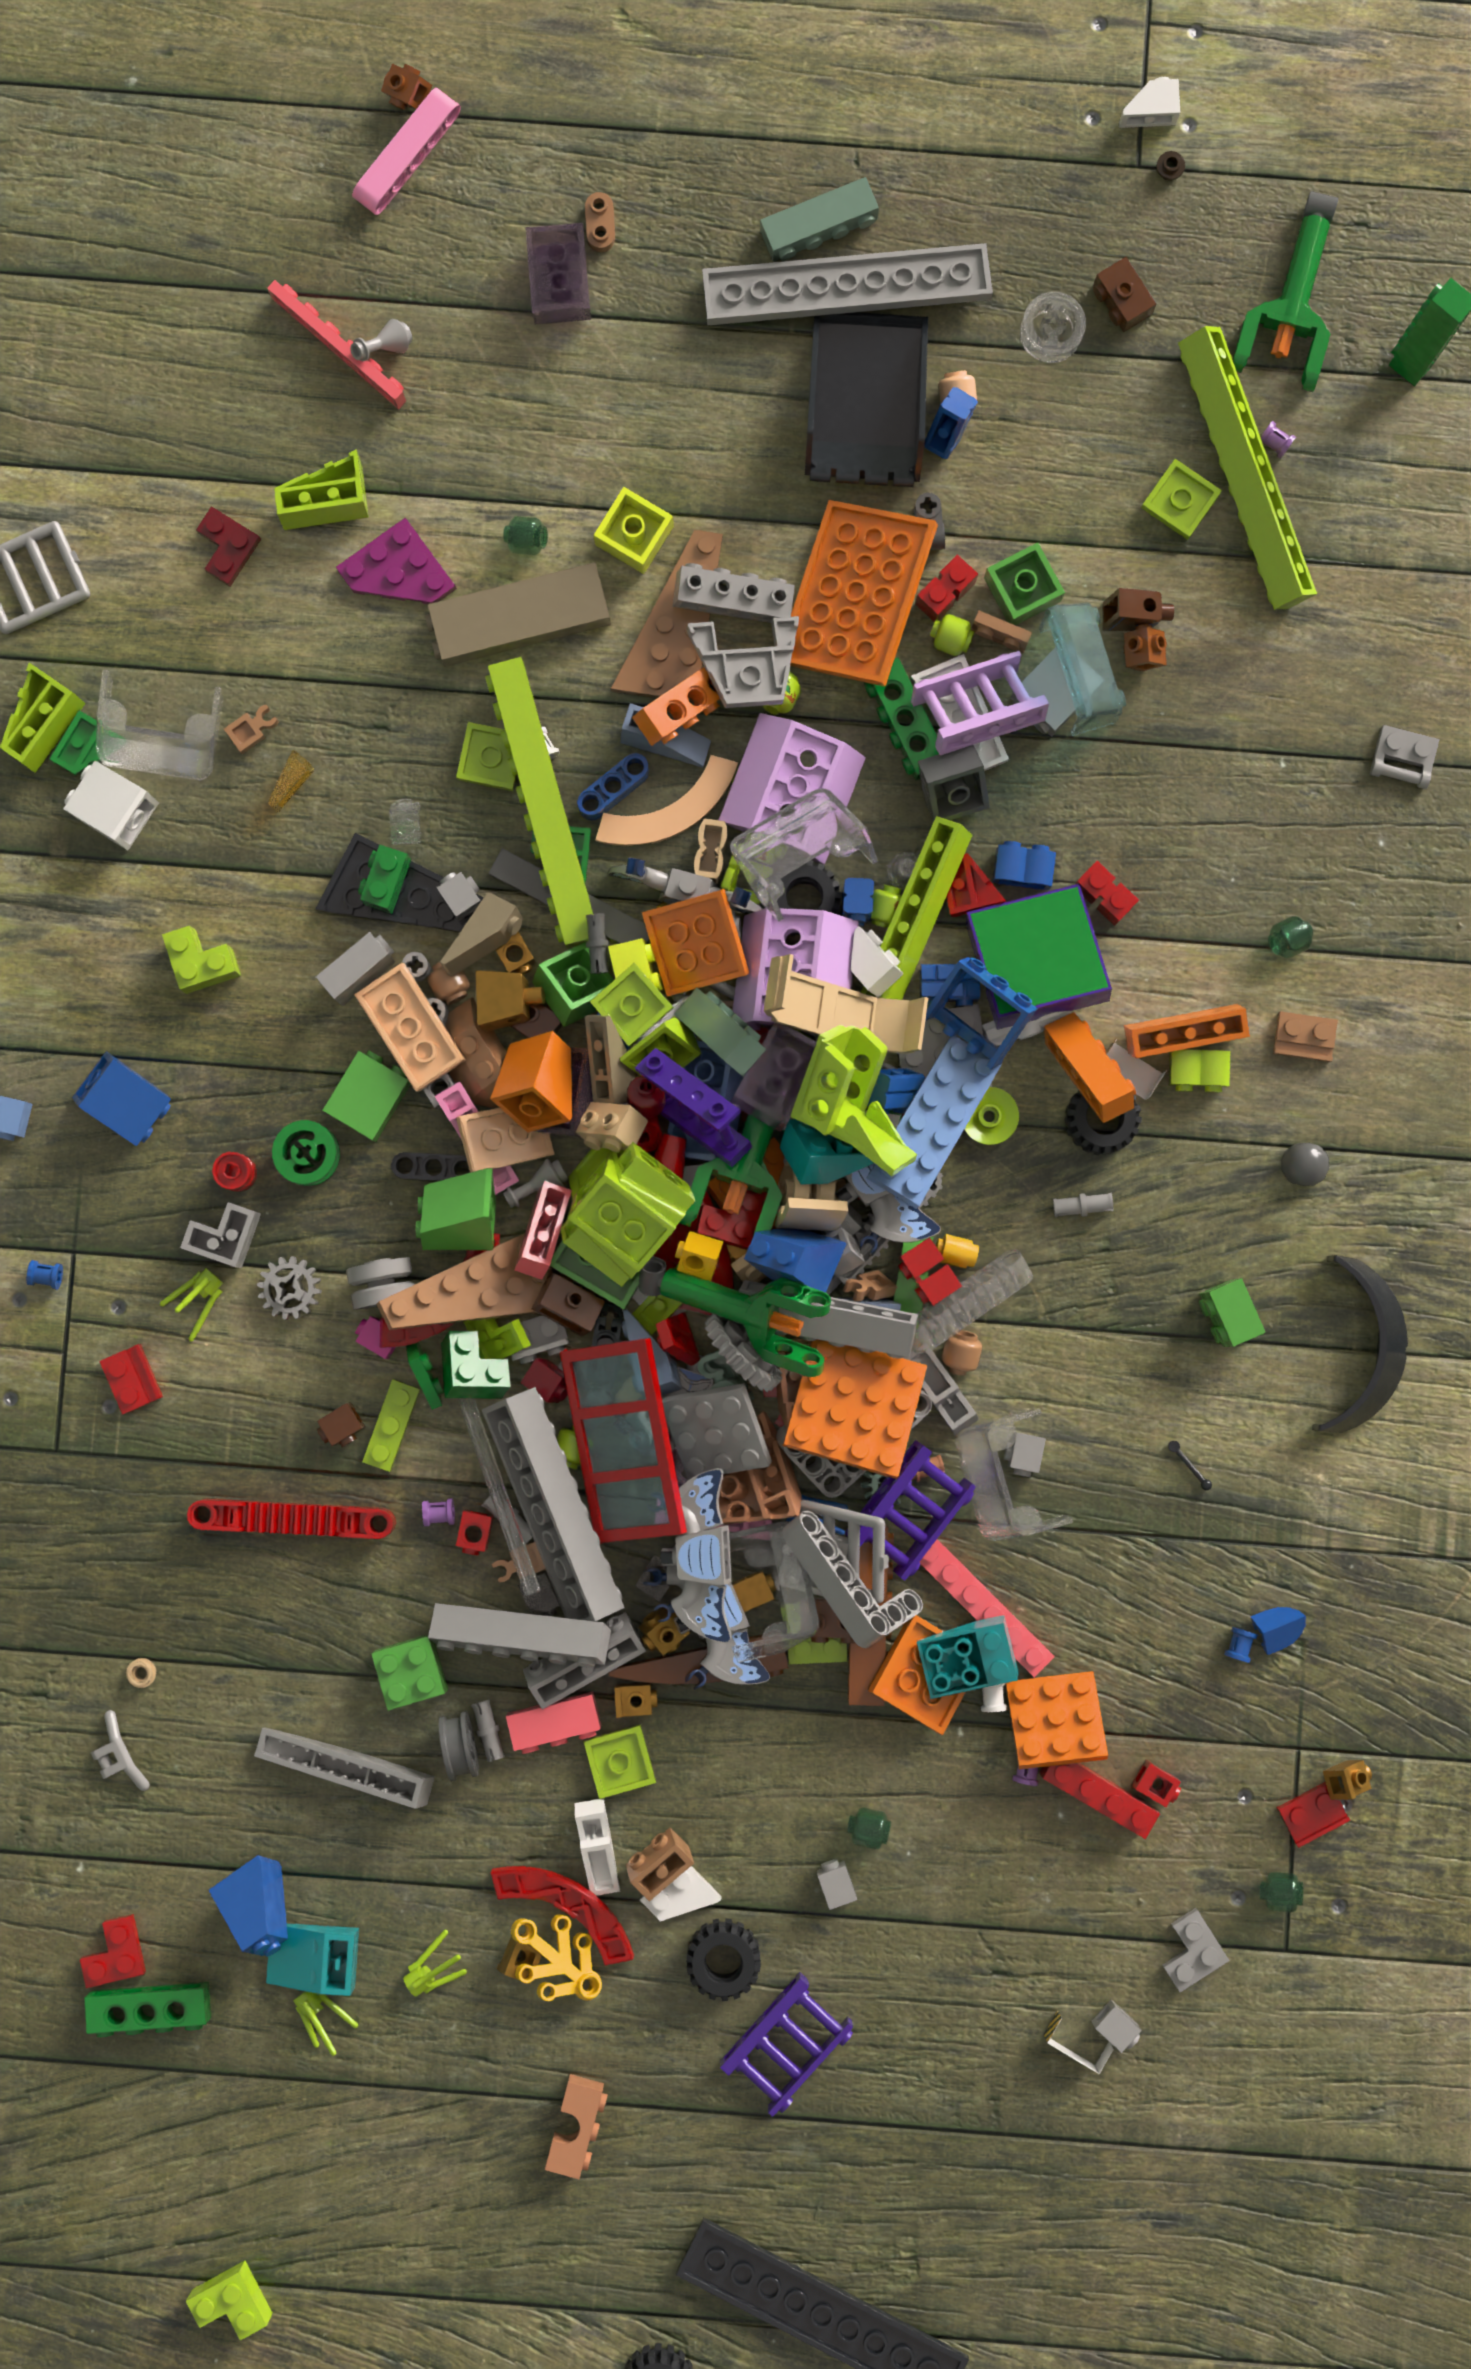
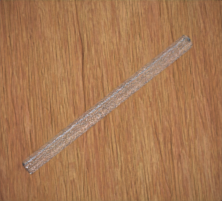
M457 1398L524 1594L526 1596L537 1594L540 1592V1586L475 1399Z

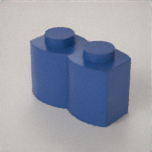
M1004 841L1003 845H998L996 848L992 883L1050 890L1053 883L1056 852L1049 851L1050 847L1045 845H1033L1032 849L1021 847L1019 842Z

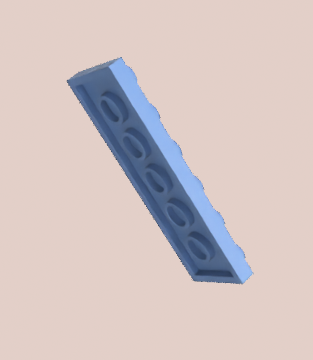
M956 1036L949 1037L895 1128L905 1145L917 1154L916 1160L894 1176H890L878 1165L874 1164L866 1177L915 1209L922 1203L1001 1067L999 1065L990 1070L987 1067L990 1059L981 1052L977 1054L968 1052L966 1050L968 1043Z

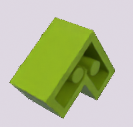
M190 925L162 934L179 989L184 993L188 994L241 976L233 949L229 945L224 944L203 951L197 931Z
M245 2260L192 2289L186 2300L199 2328L226 2314L240 2341L266 2327L273 2314Z

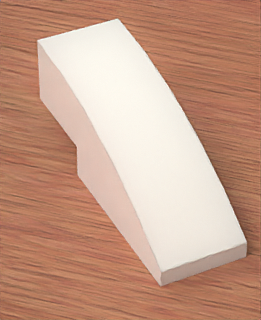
M604 1798L574 1803L575 1820L589 1890L596 1896L620 1892Z

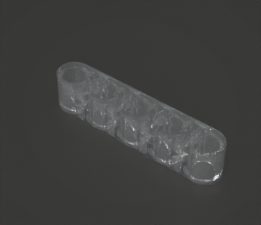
M1019 1250L1005 1252L961 1282V1288L934 1306L928 1305L916 1313L918 1318L912 1347L916 1354L930 1352L1030 1283L1033 1279V1273Z

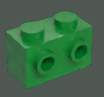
M380 844L377 851H372L368 862V867L371 870L368 878L362 879L358 894L361 895L360 900L364 905L390 914L393 913L411 862L407 853Z

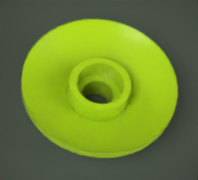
M988 1087L966 1125L965 1132L974 1141L981 1144L995 1145L1004 1142L1015 1132L1019 1122V1110L1015 1100L1009 1093L1000 1088ZM986 1111H991L994 1114L992 1122H987L984 1119Z

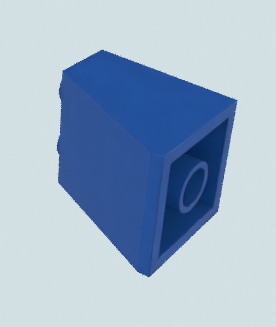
M107 1051L72 1097L79 1108L135 1146L140 1141L144 1143L153 1132L151 1127L157 1118L162 1119L171 1106L168 1104L171 1098Z
M779 1228L757 1231L753 1236L744 1260L773 1281L783 1277L826 1293L846 1243L809 1230Z
M258 1855L209 1889L212 1898L242 1952L268 1957L281 1949L280 1944L288 1939L282 1866L279 1861Z

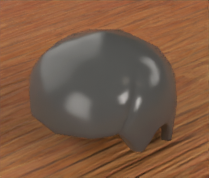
M1297 1143L1285 1151L1281 1159L1282 1172L1292 1184L1314 1186L1325 1179L1329 1171V1157L1327 1152L1316 1144Z

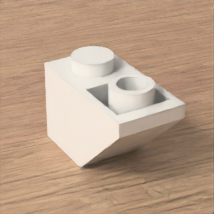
M858 926L854 930L851 971L868 991L879 998L904 973L897 967L900 963L899 959L889 949L886 952L880 947L883 943L882 940L872 930L867 933Z

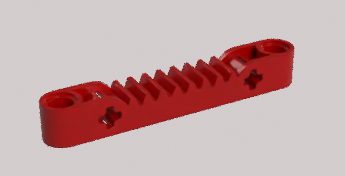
M202 1499L191 1504L187 1511V1520L190 1525L200 1530L381 1539L391 1534L396 1526V1517L393 1512L379 1507ZM201 1506L207 1507L211 1512L208 1522H204L198 1517V1511ZM380 1515L386 1519L387 1527L384 1531H378L374 1528L373 1519L375 1516Z

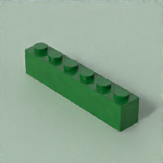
M1452 278L1444 286L1439 283L1428 295L1427 300L1420 307V311L1412 319L1403 336L1399 339L1398 344L1391 351L1394 357L1389 366L1414 387L1433 366L1471 312V293Z

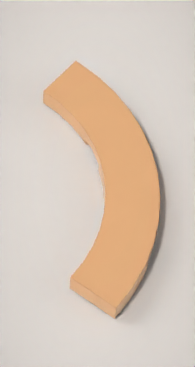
M710 755L707 766L696 784L679 800L661 810L637 816L603 813L595 841L615 846L654 844L685 832L706 817L724 796L734 778L738 762Z

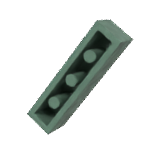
M864 177L761 219L760 233L772 261L774 262L779 259L786 261L794 257L801 250L806 248L807 250L816 249L823 241L831 238L840 239L846 236L850 230L858 227L864 229L871 226L878 219L879 206L867 178Z
M696 988L674 1013L718 1056L742 1076L766 1050L758 1042L761 1036L711 991L705 995L700 989Z

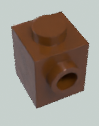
M351 1402L342 1405L317 1421L320 1426L317 1428V1431L325 1444L330 1442L331 1446L340 1444L342 1448L357 1439L355 1433L366 1427Z

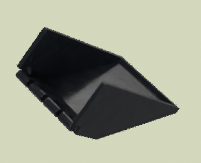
M859 312L814 316L804 474L810 475V481L830 482V477H836V483L859 484V478L865 479L864 485L888 486V480H893V486L912 488L914 482H920L925 442L928 317Z

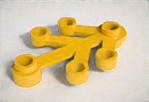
M558 1914L551 1921V1927L557 1933L558 1952L537 1935V1927L533 1921L521 1918L513 1923L511 1927L512 1938L516 1942L529 1944L551 1962L537 1966L519 1965L515 1971L517 1980L523 1983H530L537 1978L565 1974L572 1980L571 1982L557 1985L542 1982L537 1988V1995L544 2001H552L555 1997L576 1994L578 1998L586 2001L598 1996L602 1988L600 1976L592 1971L590 1951L592 1938L589 1934L579 1932L575 1934L572 1940L573 1947L579 1950V1970L572 1964L569 1937L571 1920L569 1917ZM563 1918L565 1925L562 1929H559L557 1926L558 1921ZM521 1925H524L526 1931L522 1936H519L518 1929ZM581 1937L586 1939V1944L583 1947L579 1946ZM528 1968L529 1976L523 1979L522 1971ZM588 1979L590 1985L588 1989L584 1990L583 1982ZM549 1986L551 1992L549 1996L545 1997L543 1991Z

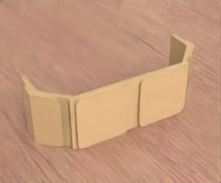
M788 954L771 958L764 1012L768 1017H772L771 1021L817 1035L838 1025L846 1028L855 1026L859 1029L867 1027L887 1046V1052L909 1054L921 1050L928 1005L927 997L910 1001L876 998L791 971L794 955Z

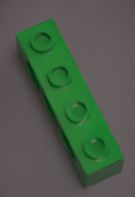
M899 657L894 659L886 687L864 682V686L869 697H875L879 705L876 710L883 724L888 723L892 731L889 734V738L896 750L900 748L904 759L901 761L908 775L912 774L916 781L921 779L917 761L939 754L935 747L937 735L922 704L913 707L911 703L913 686ZM888 689H894L899 693L900 697L897 700H889L885 697L884 692ZM903 714L908 715L912 719V724L902 726L897 722V717ZM913 740H919L924 744L925 749L921 752H915L910 748L909 743Z
M209 1982L94 1990L84 1998L86 2033H96V2037H109L118 2031H126V2035H137L143 2033L144 2029H155L156 2033H165L172 2031L173 2027L184 2026L185 2030L193 2031L202 2029L203 2025H206L211 2019ZM172 2003H180L184 2007V2014H176L172 2010ZM142 2005H150L154 2009L155 2015L153 2017L146 2016L142 2011ZM113 2007L123 2009L125 2018H116L113 2014Z

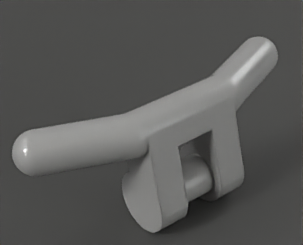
M108 1710L104 1714L110 1743L92 1751L91 1755L94 1761L98 1760L102 1769L100 1774L103 1779L124 1770L139 1790L146 1791L150 1786L149 1781L135 1766L120 1735L116 1713ZM111 1752L114 1753L118 1761L114 1764L108 1755Z

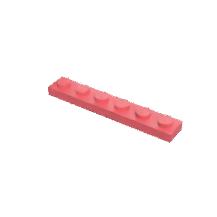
M274 280L267 289L271 298L398 410L406 402L403 393L404 387L394 377L388 379L381 373L383 369L372 358L368 361L356 360L350 350L353 341H344L339 336L340 331L331 322L327 321L324 323L318 318L319 313L313 306L307 302L303 305L296 299L298 295L289 285L285 284L282 286Z
M938 1539L934 1542L921 1559L920 1564L977 1621L1005 1615L1015 1659L1035 1678L1055 1656Z

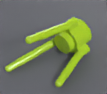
M207 1268L202 1272L198 1271L192 1279L160 1302V1306L163 1307L192 1287L193 1290L175 1308V1312L179 1313L198 1294L204 1298L210 1295L189 1336L190 1342L194 1341L213 1304L222 1294L219 1287L223 1282Z
M443 1930L418 1960L408 1966L410 1973L405 1975L403 1980L413 1996L417 1997L423 1992L427 1994L433 1989L467 1973L466 1969H462L435 1981L434 1977L461 1959L460 1955L454 1956L432 1971L426 1965L421 1968V1965L448 1935V1930Z
M305 1991L293 2000L297 2006L295 2009L302 2018L313 2046L318 2048L319 2042L310 2020L332 2056L336 2055V2050L316 2016L323 2009L321 2002H324L353 2028L358 2027V2023L329 1999L326 1994Z

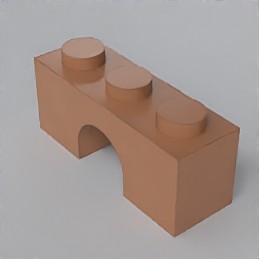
M570 2074L561 2112L576 2117L580 2128L570 2135L554 2132L545 2166L546 2171L575 2179H580L582 2170L588 2171L592 2156L591 2152H587L589 2141H596L600 2126L599 2123L595 2122L597 2111L603 2113L608 2094L602 2093L604 2083Z

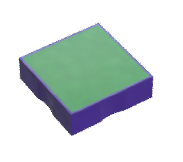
M1080 884L967 912L966 927L975 958L980 960L986 966L985 970L993 976L998 975L1004 978L1009 983L1008 987L1013 991L1023 993L1032 1000V1005L1038 1008V1010L1033 1014L1029 1022L1051 1013L1070 1012L1110 1001L1112 987ZM986 987V995L996 1029L999 1030L1013 1026L1021 1013Z

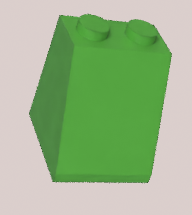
M492 1168L424 1185L423 1197H418V1214H422L421 1221H416V1238H421L423 1250H493L496 1195Z

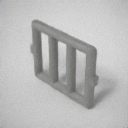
M57 521L49 522L0 544L1 563L24 612L23 615L8 620L0 602V631L3 634L12 633L90 597V590L78 566L81 562L77 553L71 550L64 532ZM50 535L53 536L76 587V591L63 597L59 594L36 542ZM25 546L50 600V603L36 609L10 554Z
M802 1500L800 1502V1514L803 1511H810L816 1515L823 1516V1525L834 1541L835 1519L848 1522V1561L858 1576L860 1525L873 1528L872 1590H868L878 1604L882 1603L884 1600V1569L888 1568L889 1556L885 1555V1521L880 1517ZM799 1562V1582L817 1588Z

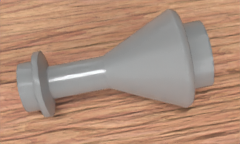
M390 319L376 338L366 342L362 338H356L350 346L351 354L356 360L367 361L370 353L379 349L402 354L407 351L412 341V334L407 324L396 319Z
M546 1159L528 1183L513 1191L508 1186L507 1191L503 1194L511 1208L514 1206L519 1208L518 1201L535 1191H539L544 1181L564 1187L563 1183L569 1179L558 1159L552 1163L549 1159Z

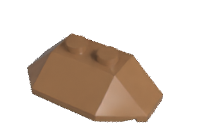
M471 997L449 1012L445 1028L466 1059V1061L449 1071V1074L455 1084L459 1081L461 1082L474 1104L500 1108L490 1098L507 1052L493 1030L485 1032L478 1026L477 1003Z

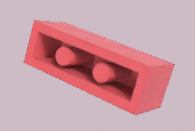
M547 1181L543 1182L536 1195L515 1271L541 1280L543 1279L552 1261L572 1190Z
M593 1691L560 1699L543 1710L540 1705L508 1712L506 1715L514 1751L521 1750L522 1754L539 1750V1745L549 1742L551 1747L565 1744L568 1742L567 1738L579 1735V1739L596 1736V1731L600 1730L602 1726Z

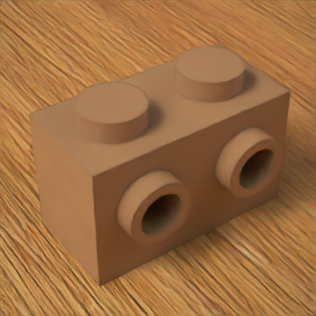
M669 1828L664 1833L656 1835L651 1844L642 1852L635 1853L626 1864L630 1883L650 1902L691 1867L694 1861L689 1846Z

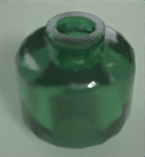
M515 516L511 519L509 525L505 526L503 539L505 543H508L512 553L534 556L546 547L548 530L538 518Z
M1298 916L1288 917L1272 926L1268 936L1269 946L1276 955L1292 958L1310 948L1313 929L1307 921Z
M861 1807L857 1811L856 1816L850 1815L847 1833L852 1834L854 1845L878 1850L882 1844L887 1845L891 1821L887 1820V1815L883 1811Z
M1270 1872L1266 1882L1261 1881L1260 1899L1266 1900V1906L1269 1910L1295 1912L1298 1905L1303 1906L1304 1885L1303 1882L1298 1880L1297 1875L1293 1873Z

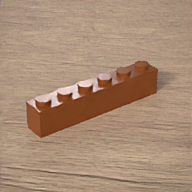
M885 1526V1540L894 1546V1533H888V1526ZM864 1542L860 1547L859 1577L866 1588L872 1590L873 1545L870 1542ZM889 1562L888 1568L884 1569V1600L878 1604L879 1606L892 1599V1592H887V1580L893 1579V1562ZM892 1633L869 1648H862L856 1643H849V1705L884 1706V1701L868 1690L889 1651H886V1639H891Z

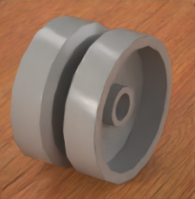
M410 1258L374 1260L366 1262L364 1265L346 1269L348 1284L352 1286L368 1285V1288L355 1291L351 1295L353 1310L378 1307L376 1303L415 1285V1283L410 1281L395 1282V1279L407 1277L412 1273Z

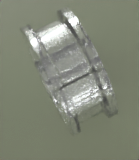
M1048 292L1037 296L1026 308L1020 325V338L1024 348L1032 357L1042 362L1056 363L1066 360L1078 349L1085 333L1086 317L1084 311L1074 298L1061 292ZM1045 313L1039 326V334L1037 335L1033 320L1038 315ZM1068 320L1072 328V336L1066 341L1060 342L1067 327L1065 325Z

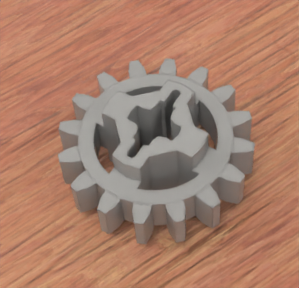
M291 1256L289 1263H287L283 1257H280L278 1266L270 1262L268 1266L271 1271L269 1273L263 1271L260 1273L265 1278V1281L257 1283L258 1287L264 1289V1292L260 1293L258 1298H266L267 1302L264 1303L263 1308L273 1307L272 1316H277L282 1312L283 1319L288 1320L290 1313H292L295 1319H299L301 1310L306 1314L311 1313L309 1304L318 1305L319 1302L314 1298V1295L321 1294L322 1290L315 1288V1284L321 1282V1278H313L312 1275L316 1269L314 1267L306 1269V1260H302L297 1264L296 1257ZM293 1269L288 1276L281 1277L277 1275L282 1270ZM304 1276L308 1282V1291L304 1290L302 1280ZM294 1282L292 1287L296 1289L295 1292L286 1295L287 1289L284 1288V1284ZM271 1285L276 1290L277 1296L275 1300L271 1294ZM292 1300L302 1301L296 1307L286 1308Z

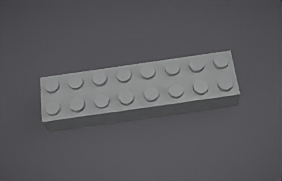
M536 1387L488 1406L482 1409V1412L565 1618L597 1621L624 1608L620 1589L615 1586L611 1576L610 1564L604 1558L600 1548V1539L592 1529L588 1519V1509L582 1503L577 1491V1482L569 1472L566 1464V1455L559 1447L555 1437L554 1425L548 1420L544 1410V1400L538 1394Z

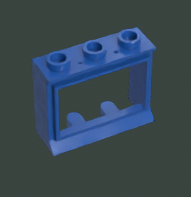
M967 957L957 962L927 1008L925 1020L927 1021L935 1017L945 1025L943 1032L947 1036L959 1035L967 1041L966 1050L972 1054L981 1052L988 1057L990 1061L987 1067L991 1070L1002 1064L1004 1057L1038 1008L1032 1005V1000L1028 996L1020 992L1016 993L1009 988V983L1004 978L998 975L993 976L985 970L986 966L980 960ZM966 973L970 974L1021 1013L999 1048L945 1008L946 1003Z

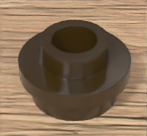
M1167 151L1158 158L1156 164L1157 172L1164 180H1176L1182 176L1185 170V160L1179 153ZM1173 162L1176 164V167L1170 168L1166 163Z

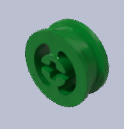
M300 1120L288 1124L278 1133L272 1147V1158L278 1172L287 1180L302 1186H315L325 1182L335 1173L340 1162V1146L334 1134L326 1127L314 1121ZM304 1133H313L315 1135L313 1140L300 1139L298 1141L302 1146L311 1149L309 1154L318 1162L322 1158L321 1149L325 1146V1159L322 1165L314 1172L301 1174L298 1172L300 1166L314 1167L315 1165L310 1160L302 1157L304 1155L303 1151L294 1144L291 1147V1159L288 1160V1147L297 1136Z

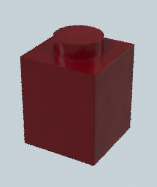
M535 1358L520 1382L528 1389L536 1387L538 1394L547 1403H559L568 1395L563 1370L548 1359Z

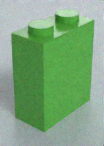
M358 1050L322 1111L377 1142L411 1083L406 1079V1075L399 1067L393 1065L389 1069L381 1064L383 1058L368 1050L365 1055Z

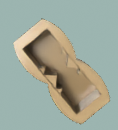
M704 819L698 832L699 850L694 859V872L696 875L710 878L715 884H718L723 874L722 854L727 846V826L725 821Z

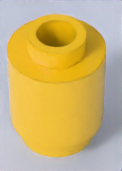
M945 1234L943 1239L938 1238L936 1247L944 1258L940 1263L965 1269L967 1266H975L979 1245L973 1244L972 1240Z

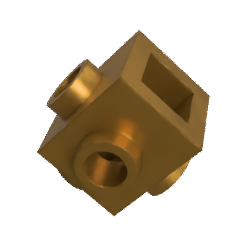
M661 1607L658 1611L649 1613L638 1628L644 1635L640 1638L644 1645L651 1652L656 1650L664 1656L666 1653L675 1651L690 1632L688 1631L682 1635L679 1633L674 1622V1618L678 1617L675 1612L671 1614L669 1620L659 1622V1620L665 1619L668 1615L667 1609Z

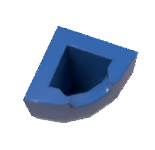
M1276 1607L1250 1616L1254 1630L1258 1629L1262 1634L1263 1642L1261 1645L1267 1655L1293 1644L1301 1636L1306 1626V1616L1299 1610L1289 1607Z

